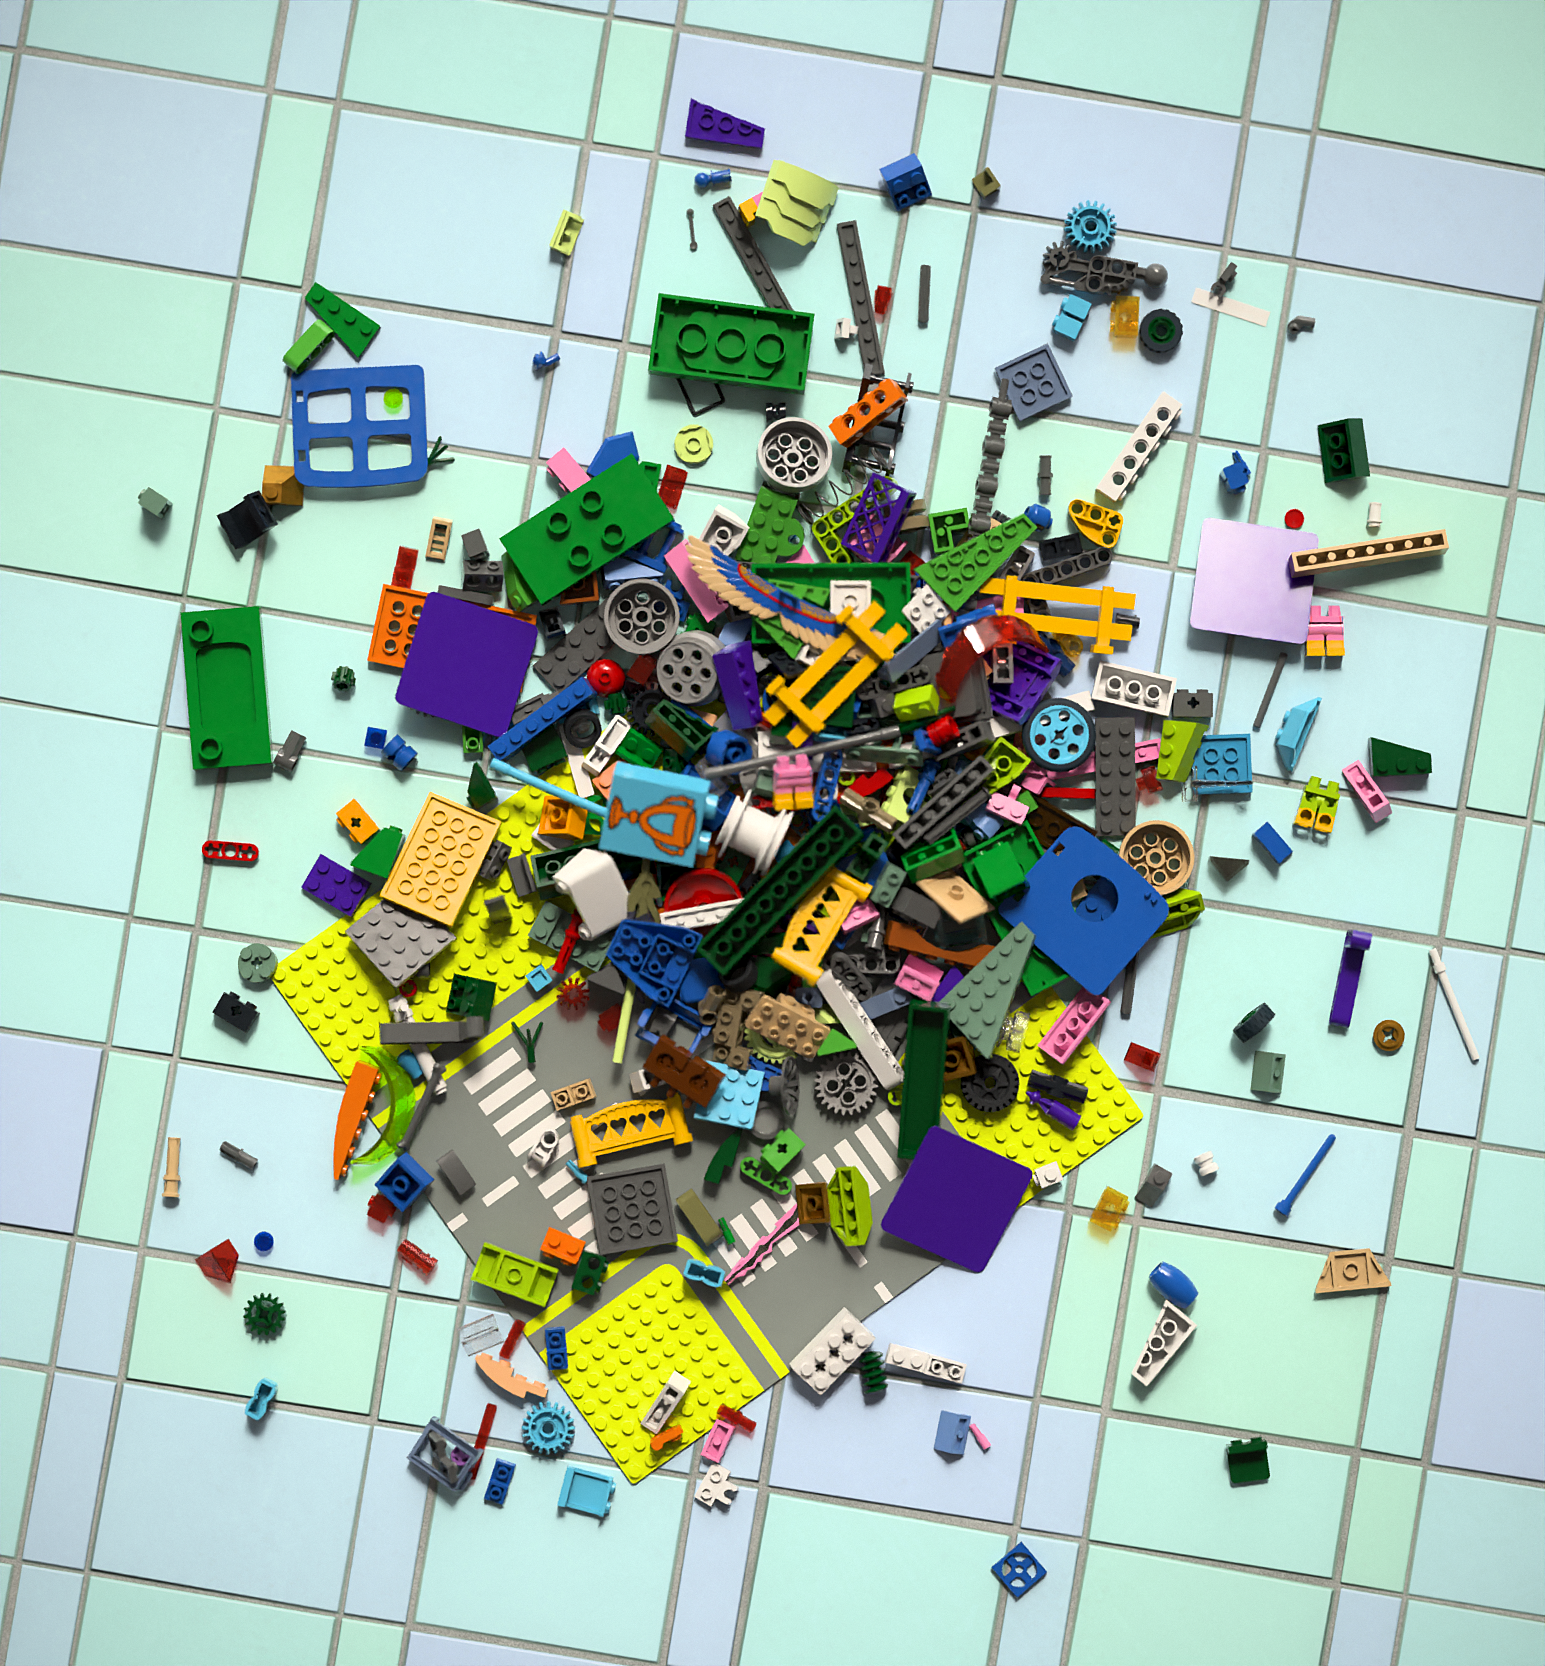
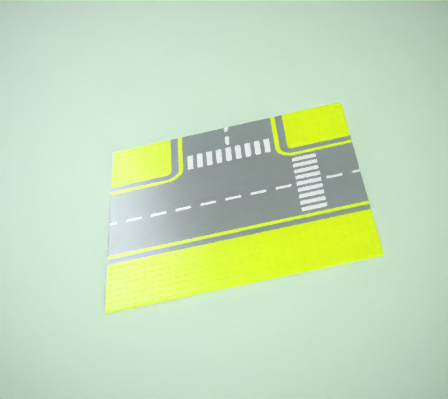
M765 654L760 655L762 658H768ZM691 668L687 670L689 675H692ZM705 668V670L711 674L710 670L708 668ZM772 671L766 674V676H772ZM677 682V689L682 691V685ZM696 684L695 689L698 693H700L701 687L698 684ZM761 698V699H760V707H761V712L764 714L765 712H764V709H763L762 698ZM718 699L703 706H688L695 710L717 715V720L727 710L726 703L718 702ZM649 705L647 713L650 714L656 705ZM628 712L622 717L630 723L635 721L634 718L627 719V716L632 715V712ZM635 724L632 728L636 730L639 725ZM641 728L639 733L643 734L644 728ZM647 730V734L644 736L660 745L661 737L655 731L654 736H651V730ZM594 745L581 748L584 759L588 756ZM664 749L652 769L663 770ZM614 753L601 773L620 759L619 755ZM696 754L691 758V763L699 768L698 761L705 760L706 754ZM568 757L565 758L566 762L557 766L554 765L537 777L579 796ZM890 767L886 769L893 777L896 770L890 769ZM588 771L592 783L596 776ZM891 779L883 787L866 796L876 799L881 807L884 801L887 800L888 796L886 793L888 788L893 785L894 779ZM592 783L594 795L603 796ZM741 783L725 786V788L733 792L741 786ZM526 785L486 815L502 823L493 842L495 843L496 840H499L512 847L508 859L525 853L536 885L530 856L552 850L531 835L540 824L544 797L553 795ZM903 794L905 803L909 805L911 798ZM598 800L595 802L596 804L603 806V800ZM798 815L792 818V824H800L803 821L802 817ZM590 819L591 826L596 831H600L601 822L599 819ZM584 834L583 840H572L575 842L573 846L599 840L601 835ZM894 838L892 844H891V845L888 847V849L886 850V852H887L888 850L892 849V847H893V846L895 845V843L897 842V840H896L895 838ZM487 855L486 859L491 861L492 857ZM507 860L495 882L479 875V871L453 927L446 926L455 935L457 940L430 961V978L419 979L415 976L414 979H410L416 983L417 991L413 996L406 997L409 1009L411 1008L414 1014L415 1022H459L467 1017L446 1012L454 973L497 982L489 1021L483 1020L484 1037L475 1042L427 1044L435 1063H439L447 1069L446 1072L441 1074L447 1085V1091L436 1095L435 1092L432 1093L411 1138L410 1149L403 1151L396 1144L403 1139L428 1082L423 1073L416 1079H413L411 1075L397 1064L398 1060L396 1057L407 1049L412 1052L409 1044H380L379 1024L396 1023L393 1018L395 1016L393 1011H390L388 1008V1000L401 993L399 988L396 990L345 933V930L383 900L380 898L383 890L381 889L360 904L353 917L346 914L279 962L275 974L273 973L270 978L347 1085L356 1061L362 1060L381 1068L382 1078L379 1085L374 1087L373 1092H376L373 1102L367 1106L368 1115L398 1157L407 1152L435 1179L424 1191V1194L475 1265L479 1259L484 1242H488L510 1252L559 1269L545 1307L503 1291L492 1289L547 1366L545 1328L565 1326L568 1369L551 1371L631 1483H637L713 1428L716 1419L723 1421L791 1372L793 1369L790 1362L844 1307L861 1321L946 1260V1258L885 1232L881 1228V1221L913 1161L912 1159L897 1158L901 1105H893L889 1102V1091L877 1079L873 1081V1084L878 1085V1087L872 1089L876 1095H870L873 1102H865L867 1108L861 1105L859 1106L860 1112L853 1109L852 1115L849 1113V1110H846L845 1114L842 1115L841 1109L834 1113L835 1107L832 1106L828 1110L829 1103H821L824 1097H817L821 1090H816L815 1087L819 1086L820 1083L814 1081V1079L820 1078L816 1071H823L820 1064L826 1066V1058L832 1061V1054L839 1058L841 1051L820 1056L816 1053L812 1062L804 1060L803 1056L797 1053L798 1056L794 1059L799 1072L800 1093L795 1114L787 1115L783 1107L782 1097L771 1096L769 1092L761 1091L758 1104L770 1102L777 1105L784 1115L785 1124L783 1131L785 1132L790 1128L806 1144L779 1172L790 1179L792 1183L791 1191L788 1194L781 1195L742 1172L740 1168L742 1159L753 1157L762 1162L759 1159L762 1155L760 1151L768 1143L772 1145L776 1141L774 1138H758L750 1130L746 1129L742 1130L732 1167L724 1165L719 1184L704 1180L713 1156L723 1142L738 1128L694 1119L697 1102L694 1101L690 1109L683 1106L689 1134L692 1133V1142L674 1146L673 1138L598 1155L596 1156L597 1164L581 1168L587 1176H594L665 1163L678 1242L603 1254V1256L607 1257L606 1262H609L606 1273H601L599 1280L603 1282L600 1291H595L593 1296L571 1288L584 1250L600 1254L588 1181L583 1184L566 1165V1162L571 1160L578 1167L577 1160H579L570 1117L582 1115L585 1119L600 1110L627 1101L667 1099L666 1093L671 1085L665 1084L634 1093L629 1074L644 1069L642 1066L654 1048L652 1045L634 1036L639 1028L638 1020L645 1009H650L654 1000L636 985L622 1063L612 1062L624 994L587 980L588 976L596 973V971L571 958L568 960L564 974L552 970L559 952L528 936L546 901L571 914L580 916L571 895L566 894L540 900L537 890V892L518 897ZM960 864L951 867L954 872L970 885ZM907 873L900 886H915L916 883L912 884ZM921 890V896L930 900V897ZM504 895L513 919L494 925L484 901ZM890 907L887 910L884 924L885 934L888 921L908 924L909 922L892 913V908ZM816 910L813 911L814 913H816V914H818V915L824 917L823 915H821L820 913H818ZM943 910L935 928L933 929L928 926L923 937L926 942L946 951H963L980 944L996 947L1000 943L986 913L959 924ZM649 917V918H648V922L653 923V921H652L651 918ZM863 926L855 930L842 950L830 943L821 960L837 952H843L846 955L882 956L885 937L882 938L881 953L869 952L864 949L868 942H861ZM618 927L607 933L615 936ZM804 940L805 949H808V946ZM887 947V950H888V951H890V952H894V951H895V950L888 949V947ZM901 948V968L908 956L907 949ZM919 953L917 956L944 970L939 984L954 966L944 963L945 959L938 957L937 961L925 958L926 954ZM748 955V957L755 963L756 958L751 955ZM607 956L599 971L614 965ZM956 962V968L965 977L971 969L963 968V963ZM869 963L866 966L868 970H874L877 967L875 963ZM889 963L886 966V969L888 970L889 967L896 969L897 966L893 963ZM542 964L553 981L536 992L526 978V975ZM747 966L736 969L730 976V981L740 978L745 973ZM617 967L619 975L626 989L628 976L619 967ZM793 973L785 995L792 996L795 999V987L802 988V986L797 985V977ZM846 976L850 980H854L857 978ZM866 977L872 985L870 998L874 995L883 978ZM1020 980L1015 990L1014 999L1010 1003L1004 1026L1000 1030V1037L998 1042L996 1041L992 1054L1008 1059L1017 1070L1019 1090L1014 1101L1000 1111H980L971 1106L965 1099L961 1090V1077L945 1081L941 1128L1030 1168L1033 1175L1035 1174L1034 1169L1056 1161L1063 1176L1142 1119L1143 1113L1087 1035H1085L1063 1065L1037 1046L1067 1007L1052 986L1029 997ZM408 982L405 983L403 991H407L408 994L412 993L413 985H409ZM860 987V990H859V991H860V992H861V991L866 992L867 989L863 990V989ZM678 989L674 998L681 1002L680 990ZM822 994V1004H829ZM699 1002L686 1003L687 1006L698 1011ZM656 1006L644 1028L645 1030L649 1031L659 1007ZM677 1018L666 1036L676 1042V1047L681 1045L689 1050L699 1030ZM717 1021L713 1024L708 1035L702 1036L691 1056L692 1059L698 1056L704 1061L722 1063L712 1060L715 1048L712 1032ZM512 1022L516 1023L526 1039V1030L530 1029L531 1040L539 1023L543 1022L541 1031L534 1044L536 1062L528 1063L526 1045L511 1024ZM842 1023L823 1024L829 1027L830 1030L833 1028L853 1041ZM657 1030L655 1033L652 1032V1034L661 1037L659 1035L660 1031ZM950 1030L948 1040L955 1038ZM744 1032L742 1045L740 1046L748 1049H753V1047L746 1046L750 1041L744 1039V1037L748 1035ZM907 1032L903 1039L897 1036L894 1038L900 1044L893 1056L903 1071L904 1065L901 1063L906 1053ZM762 1035L763 1040H764L768 1045L773 1046V1043L769 1042V1041L766 1039V1037ZM858 1047L842 1051L844 1057L850 1051L851 1057L858 1053V1059L861 1060L863 1058ZM978 1048L974 1050L975 1057L983 1055ZM756 1052L754 1054H751L750 1056H753L757 1059L758 1053ZM762 1056L758 1060L764 1062V1057ZM771 1059L766 1062V1064L782 1070L783 1064H779L778 1060H776L774 1065L771 1063ZM841 1064L838 1071L841 1075H846L849 1073L850 1068L847 1064ZM856 1068L846 1080H841L843 1085L835 1095L836 1098L841 1095L845 1087H851L850 1080L856 1074ZM1032 1070L1051 1076L1053 1074L1068 1079L1069 1082L1089 1088L1084 1104L1067 1098L1062 1099L1047 1094L1046 1091L1039 1090L1041 1098L1054 1099L1082 1116L1073 1131L1045 1115L1039 1103L1030 1104V1099L1026 1092H1036L1038 1090L1027 1086ZM858 1075L855 1077L854 1082L856 1086L861 1087L865 1084L866 1079L864 1076ZM795 1076L791 1078L789 1081H795ZM992 1077L986 1078L984 1082L988 1089L993 1088L996 1083ZM588 1078L591 1079L597 1097L558 1111L556 1110L550 1092ZM830 1080L827 1083L828 1090L835 1091L838 1088V1082ZM903 1083L896 1086L895 1088H900L903 1090ZM796 1086L788 1087V1089L796 1092ZM677 1090L683 1105L688 1096ZM850 1091L845 1092L843 1100L847 1103L852 1102L854 1094ZM894 1091L892 1093V1101H901L900 1095L902 1093ZM761 1108L756 1112L754 1127L758 1132L770 1134L777 1129L779 1117L773 1109ZM658 1109L657 1112L650 1111L648 1115L659 1128L665 1116L663 1109ZM645 1114L632 1115L629 1118L630 1123L641 1132L646 1120ZM626 1119L612 1120L610 1126L622 1137L627 1124ZM604 1122L600 1123L599 1126L594 1124L591 1126V1131L603 1141L608 1126ZM553 1129L558 1132L559 1141L543 1168L540 1163L532 1158L528 1159L527 1156L544 1131ZM547 1133L545 1141L552 1144L555 1142V1136ZM782 1147L777 1152L780 1154L785 1149ZM450 1150L456 1153L476 1185L462 1195L457 1193L448 1177H446L436 1162L437 1159ZM752 1160L749 1162L745 1161V1170H754L755 1173L753 1175L757 1177V1173L762 1166L758 1165V1168L752 1165ZM837 1167H857L868 1182L873 1219L865 1245L845 1246L844 1241L832 1229L831 1222L800 1224L772 1243V1252L763 1255L762 1261L757 1262L755 1268L747 1270L745 1276L737 1277L728 1285L727 1283L736 1274L746 1267L753 1266L755 1260L768 1250L771 1242L795 1223L799 1217L798 1207H796L793 1215L784 1222L766 1244L759 1245L754 1256L739 1270L734 1272L730 1278L724 1281L742 1256L745 1258L762 1236H768L777 1228L774 1224L797 1203L795 1185L827 1182L828 1186ZM763 1170L760 1177L763 1181H769L772 1178V1173L769 1170ZM775 1175V1179L770 1185L774 1187L776 1183L780 1186V1191L783 1189L787 1190V1181L780 1182L777 1180L779 1176ZM1033 1176L1016 1209L1043 1190L1040 1185L1036 1186ZM692 1188L721 1231L718 1219L725 1218L736 1242L728 1245L725 1237L722 1236L707 1246L675 1199ZM549 1227L586 1241L577 1264L573 1263L572 1266L562 1263L561 1258L554 1256L552 1259L543 1255V1251L540 1248ZM592 1258L589 1260L590 1268H599L600 1262L598 1259ZM688 1259H698L706 1265H715L725 1271L721 1286L713 1287L707 1285L702 1280L696 1281L687 1278L683 1273ZM585 1277L582 1280V1284L584 1287L590 1288L593 1286V1280L590 1277ZM676 1371L691 1382L659 1432L655 1434L640 1423L673 1372ZM681 1425L684 1432L681 1434L682 1437L674 1442L669 1440L663 1443V1447L658 1451L651 1447L650 1440L652 1437L673 1426Z

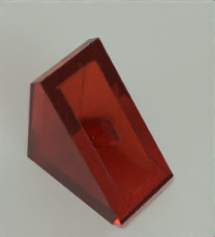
M1131 1042L1124 1060L1154 1072L1161 1053Z

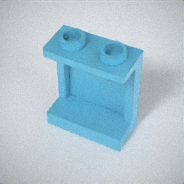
M568 1465L557 1505L586 1511L603 1517L604 1513H608L611 1502L608 1501L609 1493L613 1494L616 1483L613 1482L614 1477Z

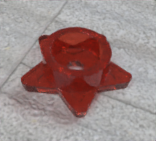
M795 973L792 974L789 982V992L791 993L793 989H797L801 985V977Z

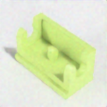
M563 209L549 245L550 249L570 256L584 219Z

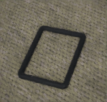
M676 378L691 413L695 416L725 402L719 384L714 383L721 400L695 412L681 379Z

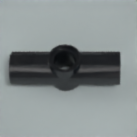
M1036 1070L1031 1071L1027 1086L1046 1091L1047 1094L1062 1099L1067 1098L1084 1104L1089 1089L1086 1086L1069 1082L1068 1079L1053 1074L1051 1076Z

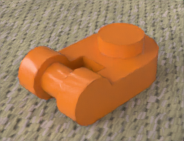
M681 1425L673 1426L652 1437L650 1440L651 1447L658 1451L663 1447V1443L669 1440L674 1442L682 1437L681 1434L684 1432Z

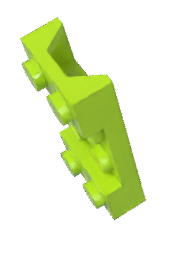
M484 1242L470 1280L545 1307L559 1269Z

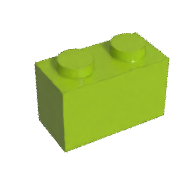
M933 684L896 692L893 709L900 722L928 717L938 713L940 698Z

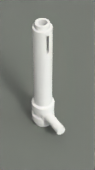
M402 994L388 1000V1008L390 1011H393L395 1015L393 1018L396 1023L415 1022L414 1014L407 1005L406 997L403 998ZM409 1044L427 1082H429L433 1073V1065L436 1063L427 1044ZM440 1075L433 1090V1093L435 1092L436 1095L447 1091V1085L442 1075Z

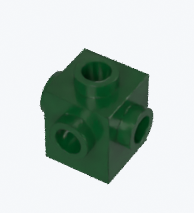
M664 749L662 771L680 774L688 762L674 749Z

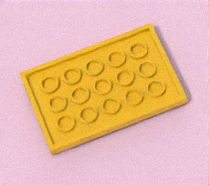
M429 792L383 887L380 898L452 928L501 827V821Z

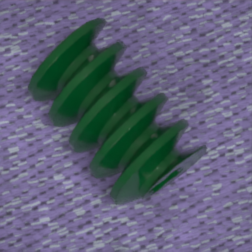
M879 1351L861 1353L860 1355L864 1356V1358L859 1360V1363H864L865 1366L860 1368V1370L866 1371V1374L861 1376V1378L868 1380L863 1386L869 1387L868 1390L864 1391V1394L883 1391V1389L888 1387L887 1383L882 1382L887 1379V1376L881 1375L886 1369L879 1367L884 1364V1360L878 1359L883 1356V1353Z

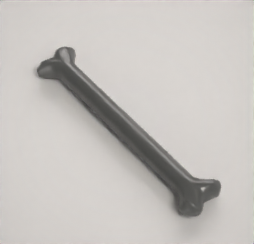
M439 1063L433 1065L432 1076L403 1139L396 1144L399 1149L402 1148L403 1151L410 1149L411 1138L438 1079L447 1070L445 1066H441Z

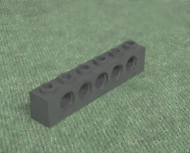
M980 755L892 834L893 837L906 851L911 849L924 838V834L950 815L995 775L996 772L993 767Z

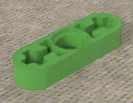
M753 1157L742 1159L740 1168L746 1175L781 1195L788 1194L791 1191L792 1183L789 1178L780 1173L777 1174L779 1176L777 1180L780 1182L787 1181L786 1185L788 1186L787 1190L783 1189L780 1191L778 1184L775 1183L774 1187L770 1185L775 1179V1174L765 1164ZM752 1160V1165L758 1168V1165L762 1166L757 1173V1177L753 1175L755 1173L754 1170H745V1161L749 1162ZM763 1170H769L772 1173V1178L769 1181L761 1179L760 1174Z

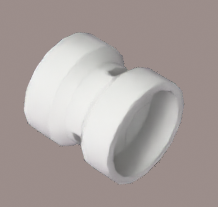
M1211 1150L1193 1158L1195 1164L1201 1167L1199 1169L1201 1176L1219 1169L1217 1163L1212 1162L1213 1154Z

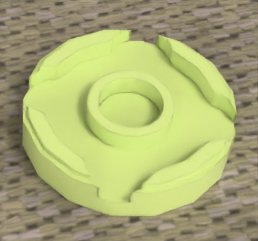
M699 425L683 427L677 433L674 440L675 451L678 457L690 464H699L705 461L713 450V439L710 432Z

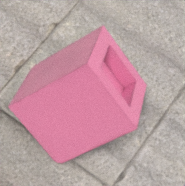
M1027 773L1020 785L1030 792L1039 795L1046 784L1055 787L1056 784L1046 776Z

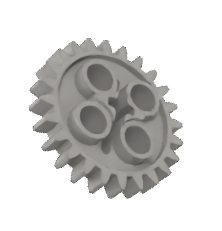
M842 1051L839 1058L832 1054V1061L826 1058L827 1065L820 1064L823 1071H816L820 1078L814 1079V1081L820 1083L815 1089L821 1090V1093L817 1095V1097H824L821 1103L828 1102V1110L832 1106L835 1107L834 1113L841 1109L842 1115L845 1114L846 1110H849L851 1115L853 1114V1109L860 1112L859 1106L861 1105L867 1108L865 1102H873L870 1095H876L872 1089L878 1087V1085L873 1084V1081L878 1078L872 1077L874 1072L869 1070L870 1066L868 1063L864 1064L865 1058L863 1057L859 1060L858 1053L851 1057L850 1051H848L845 1057ZM841 1064L849 1066L850 1071L848 1074L841 1075L838 1068ZM856 1068L857 1072L850 1080L851 1087H845L841 1095L836 1098L835 1095L843 1085L841 1080H846ZM858 1075H862L866 1079L865 1084L861 1087L856 1086L854 1082L855 1077ZM830 1080L838 1082V1088L835 1091H830L827 1088V1083ZM847 1091L854 1094V1100L850 1103L843 1100V1095Z

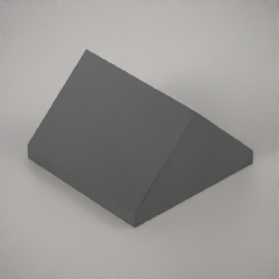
M616 965L591 974L587 978V980L625 994L626 990Z

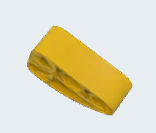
M1080 499L1071 501L1067 511L1077 530L1094 545L1109 549L1113 548L1123 525V516L1116 511ZM1079 504L1082 507V512L1079 514L1073 513L1072 505ZM1092 510L1100 512L1101 517L1099 520L1091 518L1090 512ZM1117 517L1119 524L1116 523L1115 526H1112L1109 519ZM1104 535H1110L1113 538L1111 545L1104 544L1102 540Z

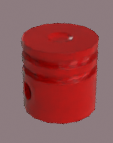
M949 715L927 726L928 735L937 747L960 735L955 721Z

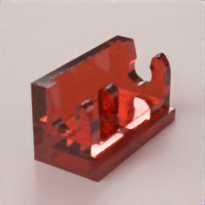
M668 464L658 494L666 507L677 510L688 472Z

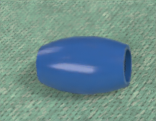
M1164 1261L1159 1263L1149 1275V1279L1158 1293L1167 1301L1183 1309L1187 1308L1199 1293L1187 1275Z

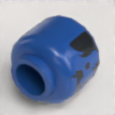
M1033 504L1025 509L1024 514L1038 527L1035 530L1036 532L1040 533L1051 527L1053 518H1051V511L1039 504Z

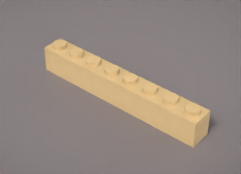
M1442 529L1294 552L1289 556L1288 562L1291 577L1295 578L1443 555L1449 549L1446 530Z

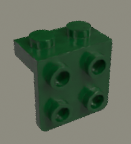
M554 725L548 727L522 749L531 772H536L537 774L547 771V766L551 764L557 766L566 762L565 758L568 757Z
M1260 1436L1252 1437L1250 1441L1242 1442V1439L1231 1440V1444H1226L1231 1482L1241 1483L1268 1479L1270 1477L1267 1456L1268 1443L1266 1439H1262Z

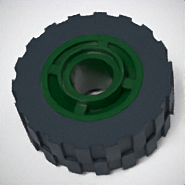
M1167 309L1151 311L1142 319L1139 325L1140 340L1143 342V345L1156 353L1172 350L1182 339L1183 325L1180 322V318L1174 312H1170ZM1157 326H1163L1166 329L1164 336H1159L1156 333Z
M1264 1002L1249 1012L1232 1031L1245 1043L1262 1031L1276 1014Z

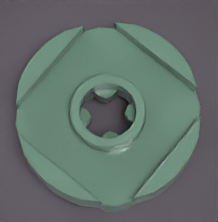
M260 943L251 944L243 948L238 958V969L241 976L253 983L268 981L273 973L275 974L278 967L276 954L271 948ZM257 958L262 961L258 969L253 965Z

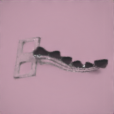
M1192 766L1193 779H1186V782H1181L1182 802L1198 801V788L1252 785L1253 781L1197 779V766ZM1187 788L1193 789L1192 800L1186 799Z

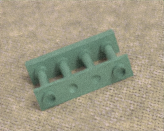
M860 712L858 719L872 717V715L868 712ZM890 714L882 718L874 717L879 721V730L902 723L897 715ZM928 725L903 735L900 733V737L894 739L892 747H881L882 740L875 741L873 746L858 745L844 748L846 760L923 766L922 751L916 747L914 741L911 749H903L900 746L904 735L915 736L914 732L920 729L927 731Z

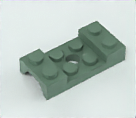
M546 901L528 936L559 952L566 937L565 930L568 929L571 923L572 914ZM605 933L592 941L581 938L576 941L570 958L598 972L614 936Z

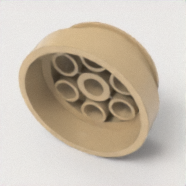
M1152 820L1137 825L1127 833L1119 848L1118 855L1131 867L1136 869L1138 866H1143L1146 873L1143 878L1160 895L1171 893L1180 888L1189 878L1194 866V850L1190 839L1182 829L1167 821ZM1149 833L1154 834L1156 837V842L1153 845L1146 842V836ZM1168 839L1172 840L1175 844L1172 851H1168L1164 846L1165 841ZM1133 847L1141 849L1142 853L1139 858L1131 855ZM1152 853L1159 854V863L1153 864L1150 861ZM1171 859H1176L1179 862V867L1176 870L1170 869L1168 865ZM1156 872L1163 873L1164 881L1162 883H1157L1154 880Z

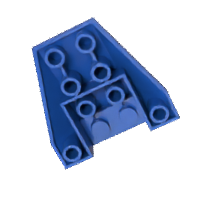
M622 919L606 956L651 999L669 1007L697 951L695 947L700 943L703 935L683 926Z

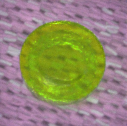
M389 389L384 394V403L389 408H398L403 402V395L397 389Z

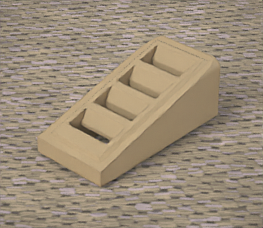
M433 517L425 557L445 560L453 520ZM436 524L445 525L447 529L436 527ZM434 532L444 533L446 535L445 537L434 535ZM433 540L442 541V542H444V545L436 544V543H432V542H433ZM431 547L442 549V553L431 551Z

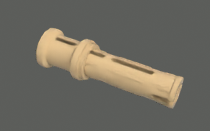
M168 1137L166 1175L163 1177L165 1183L162 1196H180L178 1194V1181L181 1180V1177L178 1175L181 1138Z

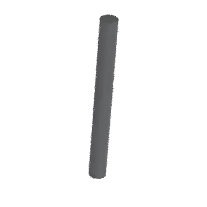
M1280 652L1253 723L1255 727L1260 728L1287 659L1288 654Z

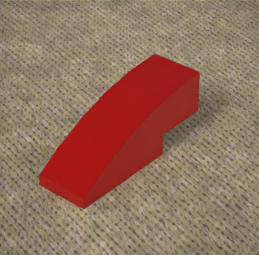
M882 766L869 779L862 774L848 788L864 797L883 787L893 777ZM844 791L834 801L836 804L840 803L839 800Z

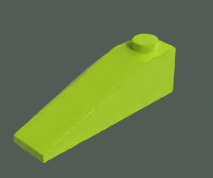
M1000 736L983 757L993 767L996 774L982 786L990 794L996 792L1019 777L1032 760ZM981 787L976 792H974L968 799H970L973 795L981 790Z

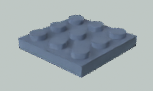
M1048 343L994 368L1000 382L1002 378L1009 379L1007 397L1009 400H1012V408L1019 422L1073 397Z

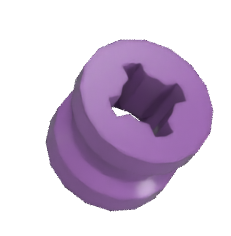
M455 1447L451 1452V1460L459 1466L465 1465L471 1457L465 1452L463 1453L458 1447Z

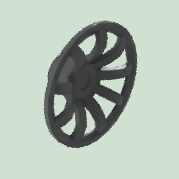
M787 1056L784 1060L781 1076H771L769 1079V1093L771 1096L782 1097L783 1107L787 1115L795 1114L800 1093L799 1072L793 1056ZM795 1076V1078H796L795 1081H789V1082H788V1080H790L791 1078H793V1077ZM796 1086V1092L788 1089V1087Z

